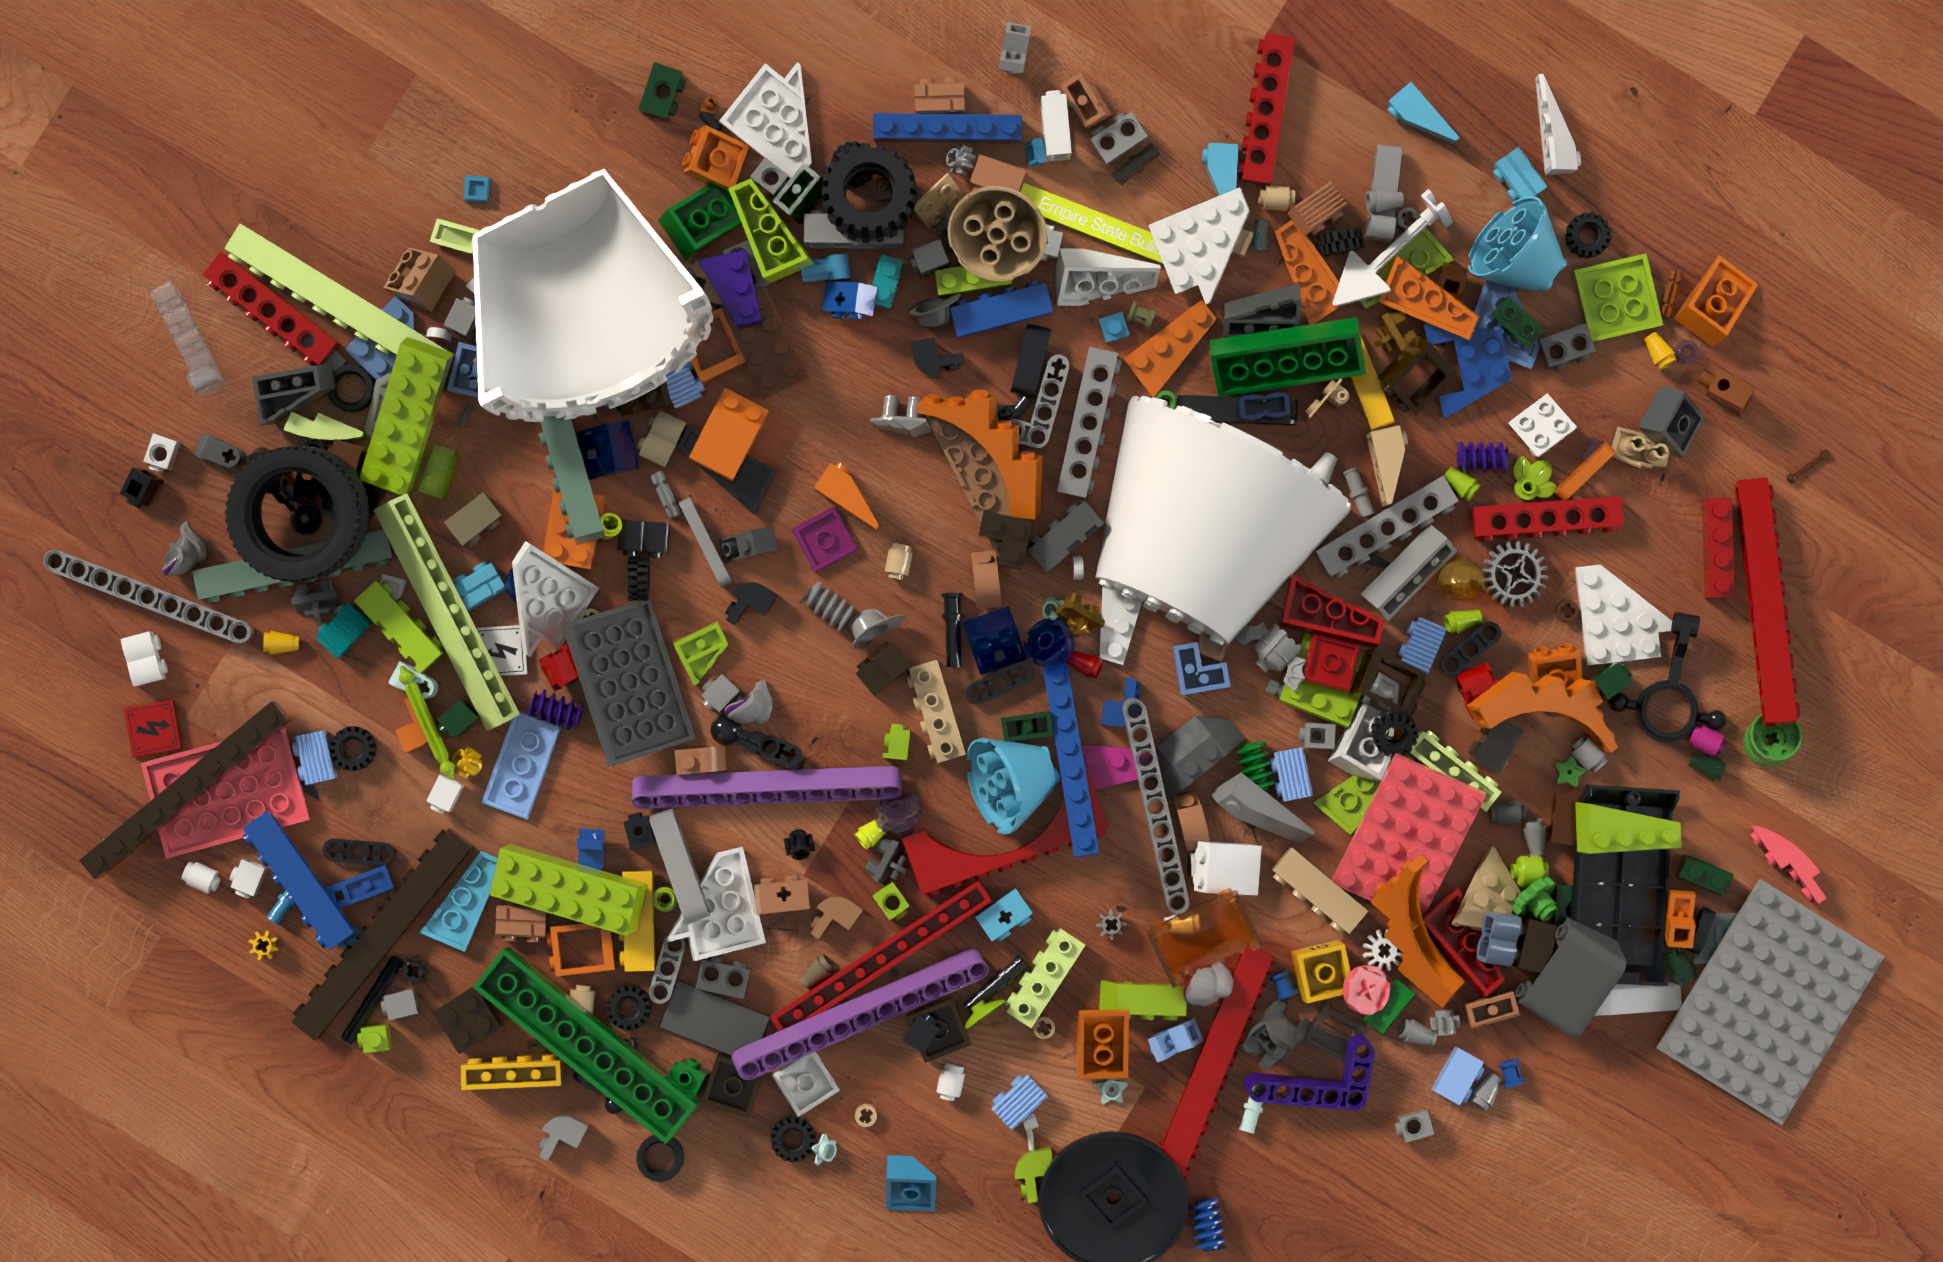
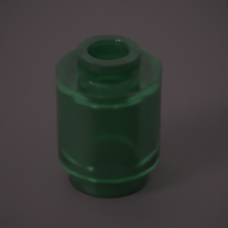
M1674 948L1664 955L1663 964L1676 983L1679 982L1680 986H1685L1697 978L1698 975L1695 972L1697 969L1684 949L1678 950Z

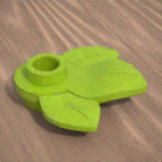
M1521 456L1515 462L1512 473L1516 480L1514 491L1519 499L1524 501L1533 500L1535 497L1546 499L1555 493L1557 486L1549 481L1552 474V466L1549 461L1540 460L1531 465L1524 456ZM1524 485H1529L1531 491H1526Z

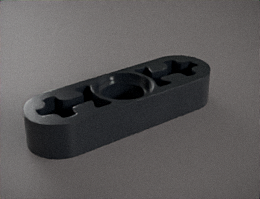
M1027 662L1013 664L970 684L966 690V696L973 704L984 703L1028 683L1033 677V668ZM1022 666L1024 669L1028 668L1027 679L1023 680L1021 677L1014 679L1017 684L1011 686L1010 677L1005 672L1011 670V675L1018 672L1017 667ZM996 676L1006 678L1007 686L1005 689L996 690L993 687L992 682ZM988 680L989 687L994 694L989 696L987 691L981 695V700H977L976 697L971 698L972 688L977 686L978 689L986 687L983 682Z
M335 838L326 841L322 849L326 859L338 862L386 865L391 863L396 855L393 845L387 842ZM333 843H337L336 846L338 848H346L345 843H349L347 849L348 858H344L346 853L341 852L336 853V856L333 857L332 852H328V847H332ZM357 844L363 845L366 849V854L362 859H357L353 856L352 850ZM370 845H374L373 851H380L383 846L386 847V851L390 852V856L386 857L385 861H383L380 855H372L373 860H369L371 855Z

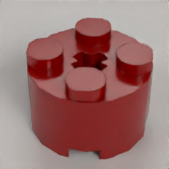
M568 643L559 648L561 650L560 653L556 651L539 659L540 668L554 692L562 689V686L565 684H572L579 680Z
M1488 662L1455 676L1459 693H1462L1465 701L1464 706L1472 720L1475 719L1467 705L1499 682L1497 678L1492 679L1493 673Z

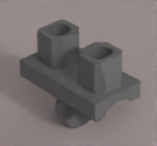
M329 579L318 582L319 592L311 594L308 585L295 586V597L291 598L292 606L295 607L297 613L305 612L306 617L314 616L316 622L323 621L322 614L330 613V607L341 605L340 597Z
M881 838L876 846V850L884 854L881 862L870 859L864 870L873 876L872 879L884 885H886L890 877L896 880L900 872L907 875L909 870L903 867L907 859L902 856L905 849L904 844L893 839L890 841Z

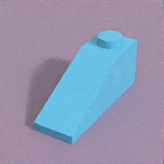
M1412 82L1406 85L1386 104L1389 107L1387 109L1388 113L1396 121L1399 119L1408 126L1452 144L1460 138Z
M1208 143L1207 149L1202 151V164H1206L1207 174L1217 196L1236 189L1238 144Z

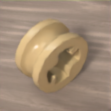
M1042 1016L1036 1020L1033 1025V1031L1040 1039H1048L1055 1032V1024L1051 1018ZM1044 1021L1045 1024H1051V1029L1048 1028V1031H1050L1048 1034H1044L1043 1031H1037V1026L1040 1027L1039 1022Z
M862 1104L856 1109L855 1120L860 1126L870 1127L876 1122L877 1112L872 1105ZM866 1109V1112H868V1109L872 1111L870 1115L871 1120L866 1122V1119L864 1121L860 1120L862 1116L861 1110Z

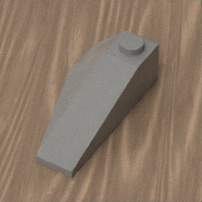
M1239 773L1211 792L1214 800L1235 818L1298 844L1315 833L1312 828L1243 773Z

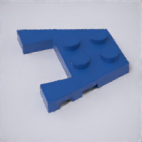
M1424 323L1427 341L1432 345L1454 340L1464 390L1439 395L1443 418L1452 415L1512 379L1501 330L1475 328L1471 339L1468 340L1430 323Z

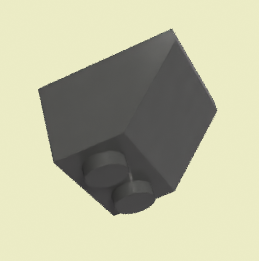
M1660 386L1638 427L1650 441L1656 444H1665L1669 452L1683 458L1702 425L1705 416L1685 391Z

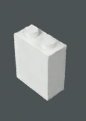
M1198 841L1195 851L1194 891L1216 894L1258 895L1262 846L1243 843Z

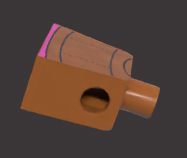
M1704 369L1697 380L1698 383L1709 388L1707 391L1709 398L1739 416H1742L1755 392V387L1723 370L1714 375ZM1720 385H1725L1728 388V390L1721 391L1718 387Z

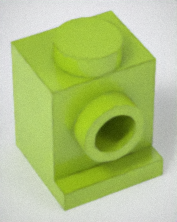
M891 724L890 733H885L884 748H888V753H883V758L908 760L911 730H905L906 725Z

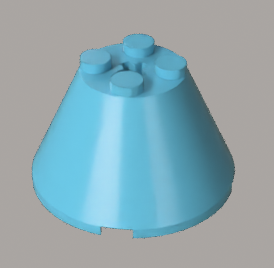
M1528 196L1512 202L1514 207L1505 213L1502 211L1498 212L1486 224L1471 247L1468 256L1471 259V266L1469 265L1468 269L1475 277L1529 292L1538 290L1544 292L1552 286L1553 279L1566 266L1567 261L1563 258L1545 204L1537 197Z
M979 738L974 740L968 747L966 759L970 760L971 771L967 772L972 796L983 818L989 825L994 824L998 827L997 832L1006 835L1015 832L1054 791L1056 783L1060 781V775L1053 767L1050 760V752L1046 746L1040 747L1037 745Z

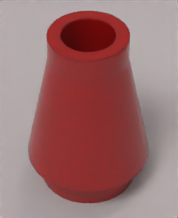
M1070 649L1065 659V663L1070 664L1087 678L1092 677L1095 679L1099 675L1104 663L1097 655L1078 652Z

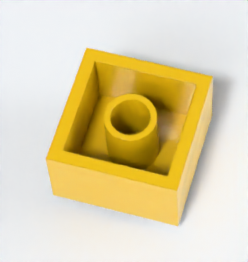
M1335 940L1291 951L1301 1000L1311 1003L1343 995L1344 981L1350 973L1344 943Z

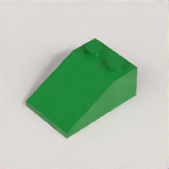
M712 183L671 206L658 219V222L685 261L742 224L730 192Z

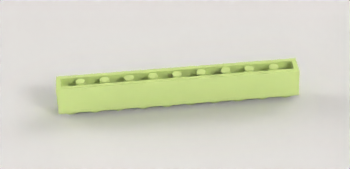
M242 224L238 225L224 248L230 252L229 258L239 264L244 260L251 265L250 271L260 277L264 273L272 278L270 283L281 290L285 286L293 291L291 296L303 303L306 299L314 304L312 309L324 316L327 312L335 316L333 322L345 329L348 325L356 329L354 333L356 336L366 342L369 338L377 342L375 347L387 355L390 351L397 355L400 343L407 337L446 350Z
M403 494L374 509L486 731L520 715L408 494Z

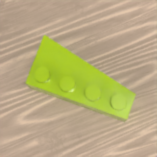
M748 179L728 188L761 274L769 283L775 282L815 264L756 182Z
M379 580L374 581L354 601L375 625H379L382 628L381 631L388 640L399 646V652L404 658L416 664L413 668L419 674L424 673L446 653L442 649L443 645L436 635L431 637L425 631L428 628L427 625L419 617L414 619L408 613L411 608L402 599L397 601L393 597L392 593L394 590L386 581L382 583Z
M1575 802L1577 852L1592 854L1681 848L1680 822Z

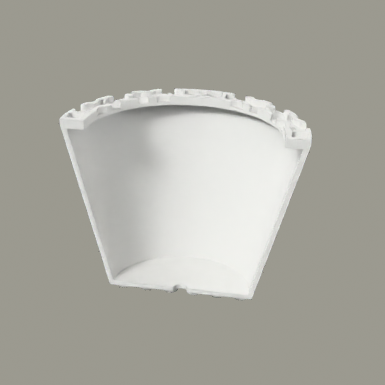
M605 169L595 171L589 177L579 182L571 183L567 188L557 193L548 195L545 198L544 204L540 206L536 204L528 205L520 212L506 216L502 221L485 227L473 235L478 396L480 406L497 416L501 414L500 412L506 414L507 419H524L527 422H542L544 420L543 417L547 416L563 417L564 420H568L580 415L596 414L595 408L608 404L609 409L620 406L666 382V375L673 369L677 374L683 369L685 363L691 361L697 355L696 347L701 340H707L710 334V323L713 322V314L707 295Z
M1133 396L1127 405L1095 578L1100 580L1099 585L1109 590H1112L1114 587L1122 591L1121 596L1131 601L1138 599L1144 602L1143 607L1152 612L1160 609L1167 613L1165 618L1177 624L1181 621L1188 625V630L1198 635L1203 632L1211 636L1210 641L1220 646H1223L1224 643L1228 645L1347 517L1352 507L1351 503H1348V499L1335 486L1329 484L1328 487H1325L1319 483L1321 477L1313 470L1305 467L1295 459L1291 461L1282 455L1283 452L1224 422L1221 425L1211 421L1210 416L1198 413L1184 406H1177L1175 410L1166 407L1168 402L1162 399Z

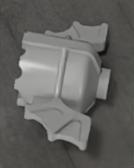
M1264 622L1257 626L1246 625L1235 638L1244 646L1259 640L1255 646L1258 657L1255 663L1265 672L1269 669L1283 671L1288 666L1284 683L1294 692H1297L1299 684L1305 680L1302 669L1306 660L1297 656L1301 646L1296 644L1292 638L1289 639L1283 629L1279 630L1280 627L1276 623L1270 630L1266 628Z

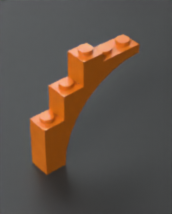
M979 389L971 392L965 400L963 397H950L946 399L940 398L937 394H928L917 403V413L935 416L958 426L969 433L986 449L997 464L1005 480L1010 498L1011 517L1035 520L1042 512L1043 456L1035 455L1031 451L1019 453V425L1012 424V422L1007 420L995 422L996 394H990L987 390Z
M1511 672L1467 705L1476 723L1481 727L1491 729L1504 720L1522 713L1536 711L1554 712L1576 723L1602 751L1612 753L1618 748L1614 740V733L1606 726L1603 721L1604 715L1597 708L1603 702L1599 694L1600 689L1597 684L1590 680L1579 678L1566 688L1565 683L1558 677L1545 675L1532 684L1527 675Z
M1420 854L1414 860L1409 858L1400 869L1403 872L1402 874L1399 873L1396 877L1393 876L1387 882L1381 881L1373 891L1376 895L1371 903L1390 919L1387 923L1389 929L1384 937L1403 952V956L1400 957L1402 963L1397 970L1443 1008L1457 994L1465 981L1441 956L1430 938L1423 921L1419 904V884L1423 869L1428 860Z

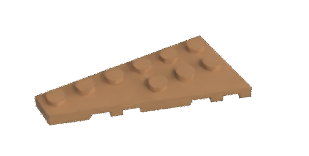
M996 407V418H995V422L997 423V421H999V420H998L997 407ZM925 415L980 524L984 511L1011 516L1010 498L1005 480L997 464L986 449L969 433L958 426L938 417ZM988 538L993 549L1001 548L1003 541Z

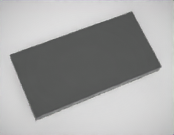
M678 980L660 1024V1027L733 1055L739 1048L762 1039L770 1016L707 991L695 989L696 987Z

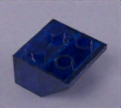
M629 420L606 423L576 432L577 442L589 480L639 469Z
M1009 606L962 622L980 675L1027 659Z

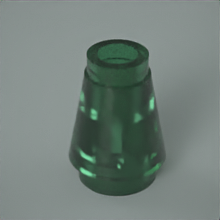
M1693 753L1688 767L1693 768L1711 781L1717 780L1720 782L1727 763L1722 762L1721 758Z

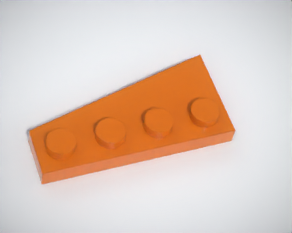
M1293 220L1276 230L1274 235L1293 285L1300 283L1301 307L1308 325L1316 324L1340 307H1334L1333 305L1339 281L1307 235L1304 237Z
M1396 256L1386 281L1391 292L1382 294L1378 302L1470 340L1480 316L1403 258Z
M1200 300L1123 360L1149 395L1154 398L1217 318L1204 301Z

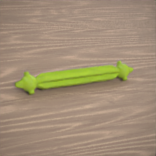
M404 665L400 666L399 681L405 684V692L433 755L441 764L440 773L452 780L454 779L455 764L449 761L448 751L419 686L413 682L414 673L407 670Z

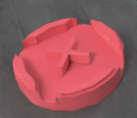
M1362 965L1355 967L1347 975L1343 986L1344 1000L1348 1007L1358 1014L1372 1015L1378 1010L1383 1009L1390 996V984L1387 982L1386 974L1375 966Z

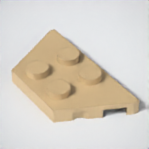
M1493 846L1486 849L1454 917L1453 926L1459 927L1462 925L1480 931L1482 930L1486 911L1512 913L1514 901L1519 897L1521 891Z

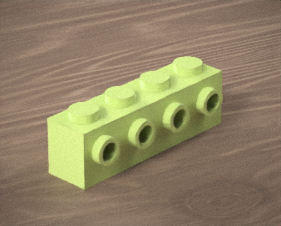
M1428 730L1426 733L1419 731L1416 746L1411 745L1413 749L1411 752L1407 749L1405 751L1423 765L1486 792V798L1480 809L1487 812L1501 794V791L1497 789L1498 784L1488 776L1485 779L1477 773L1479 769L1469 761L1463 763L1457 758L1459 753L1450 746L1444 748L1438 743L1440 739Z
M1062 928L1058 932L1055 930L1051 932L1046 940V943L1049 945L1045 952H1038L1032 962L1035 964V967L1031 973L1025 972L1018 983L1022 987L1017 994L1012 992L1005 1003L1008 1006L1006 1012L1030 1028L1033 1027L1085 947V943Z

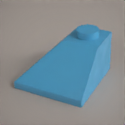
M888 1155L886 1210L935 1212L936 1176L913 1156Z

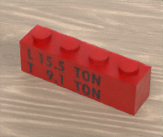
M1707 498L1702 500L1705 599L1735 597L1732 498Z

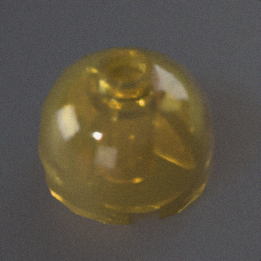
M1455 557L1453 561L1447 562L1440 568L1437 574L1436 592L1442 598H1445V594L1454 595L1452 600L1457 601L1477 599L1480 597V592L1486 593L1484 572L1480 566L1468 560V558Z

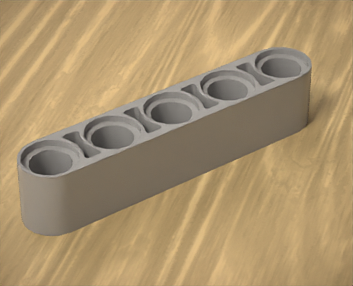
M673 808L649 816L653 833L686 924L689 925L711 916Z

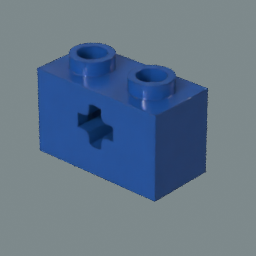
M826 282L822 311L832 313L831 317L837 319H846V315H848V318L862 320L863 316H873L877 287L859 282Z

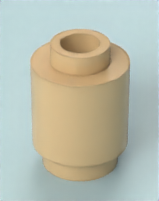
M1265 185L1264 190L1260 189L1258 203L1262 204L1263 210L1287 212L1288 209H1292L1295 205V190H1290L1289 187Z
M892 543V548L888 551L884 570L885 573L889 574L888 578L903 581V577L909 576L913 553H911L912 547Z
M576 984V989H570V996L593 1014L595 991L590 990V985Z

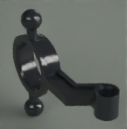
M1674 612L1671 634H1677L1673 646L1668 680L1659 681L1648 686L1642 692L1638 701L1628 699L1625 694L1620 692L1609 699V706L1615 712H1622L1625 709L1636 710L1637 720L1641 729L1651 738L1661 742H1673L1684 738L1693 730L1697 721L1707 723L1710 728L1715 730L1722 729L1727 722L1726 715L1720 710H1714L1710 713L1699 712L1694 694L1688 687L1679 683L1689 637L1696 638L1700 624V616ZM1662 689L1678 691L1686 698L1689 704L1690 715L1687 723L1683 728L1673 733H1664L1655 729L1647 718L1646 708L1649 699L1654 693Z

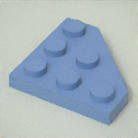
M1485 280L1474 312L1480 316L1476 328L1501 330L1488 316L1506 297H1510L1524 310L1514 287ZM1502 331L1508 362L1531 370L1540 348L1538 340L1536 339L1526 350H1523Z
M395 296L382 311L414 330L415 313ZM357 336L346 347L345 351L376 380L391 373L397 355L391 351L387 355L375 347L377 342L369 338L366 342Z

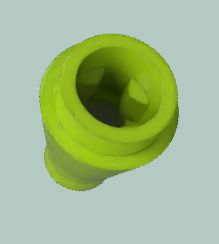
M1450 467L1444 475L1449 485L1461 499L1465 498L1470 501L1481 486L1477 483V479L1453 467Z
M1479 609L1450 611L1448 615L1444 616V624L1448 634L1458 635L1483 622Z
M662 887L655 891L653 904L656 909L668 912L676 906L677 899L674 890ZM664 894L669 895V903H665L662 901V896Z

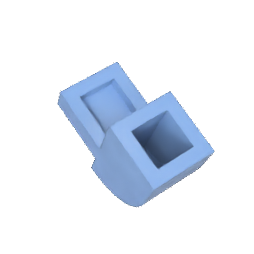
M1195 1018L1161 1030L1148 1039L1151 1053L1155 1056L1157 1062L1166 1060L1172 1055L1190 1049L1204 1041Z

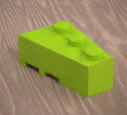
M1101 980L1099 1010L1129 1009V1019H1131V1014L1139 1015V1019L1154 1020V1015H1162L1163 1020L1175 1021L1177 1016H1186L1187 1002L1183 997L1185 986L1160 983H1118Z

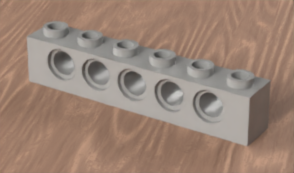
M1089 346L1056 493L1086 499L1087 494L1092 495L1095 480L1090 479L1092 470L1097 471L1100 456L1096 455L1097 446H1103L1105 432L1101 431L1103 422H1108L1111 408L1106 407L1108 397H1114L1116 384L1112 383L1113 374H1119L1122 361L1117 359L1118 353ZM1097 369L1105 370L1107 372V379L1103 382L1096 381L1093 376L1094 371ZM1092 393H1098L1102 397V403L1098 406H1092L1088 402V396ZM1086 417L1094 418L1097 422L1096 428L1093 430L1085 429L1083 420ZM1081 441L1089 442L1091 445L1090 453L1081 454L1077 449L1078 443ZM1082 465L1086 469V475L1080 479L1075 478L1072 474L1074 466Z
M1443 475L1316 550L1314 554L1328 577L1335 575L1337 579L1348 573L1347 567L1356 562L1357 566L1370 560L1368 554L1375 550L1380 554L1392 546L1390 541L1398 537L1401 541L1412 535L1411 529L1417 525L1423 528L1434 522L1432 516L1439 512L1444 516L1454 510L1455 506L1453 504L1458 502V499ZM1426 497H1432L1436 501L1434 510H1427L1424 507L1423 502ZM1405 509L1414 512L1415 519L1412 523H1407L1403 520L1402 513ZM1384 522H1389L1393 525L1394 531L1390 536L1384 535L1381 531V525ZM1366 534L1372 538L1370 548H1363L1360 545V537ZM1341 547H1347L1351 551V558L1348 561H1343L1339 558L1338 552Z

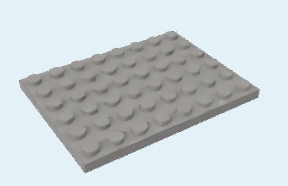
M1759 879L1656 1048L1768 1118L1783 1125L1885 956Z

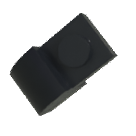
M935 337L910 342L914 363L918 370L927 377L940 379L942 378L941 368H945L946 372L959 370L960 365L964 364L963 352L938 357Z
M754 582L744 583L736 587L731 594L739 600L737 603L732 601L725 612L728 615L726 621L736 626L748 605L766 615L778 594L764 585Z

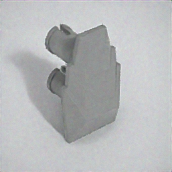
M886 395L884 396L882 416L870 419L873 427L911 437L932 432L927 419L921 418V414L917 413V403L922 399L920 397L913 396L908 398L906 417L897 416L900 402L899 397Z

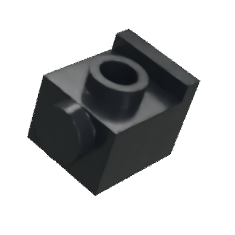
M132 467L120 494L126 497V502L134 507L149 506L158 486L162 485L164 480L146 469Z
M642 812L628 815V821L623 823L630 851L656 844L649 815L643 816ZM636 826L642 827L643 833L641 835L634 833Z

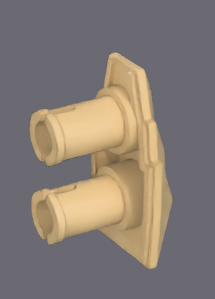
M1617 427L1612 443V448L1615 450L1612 457L1637 468H1641V466L1650 469L1652 466L1666 467L1670 453L1665 444H1656L1650 441L1643 433Z

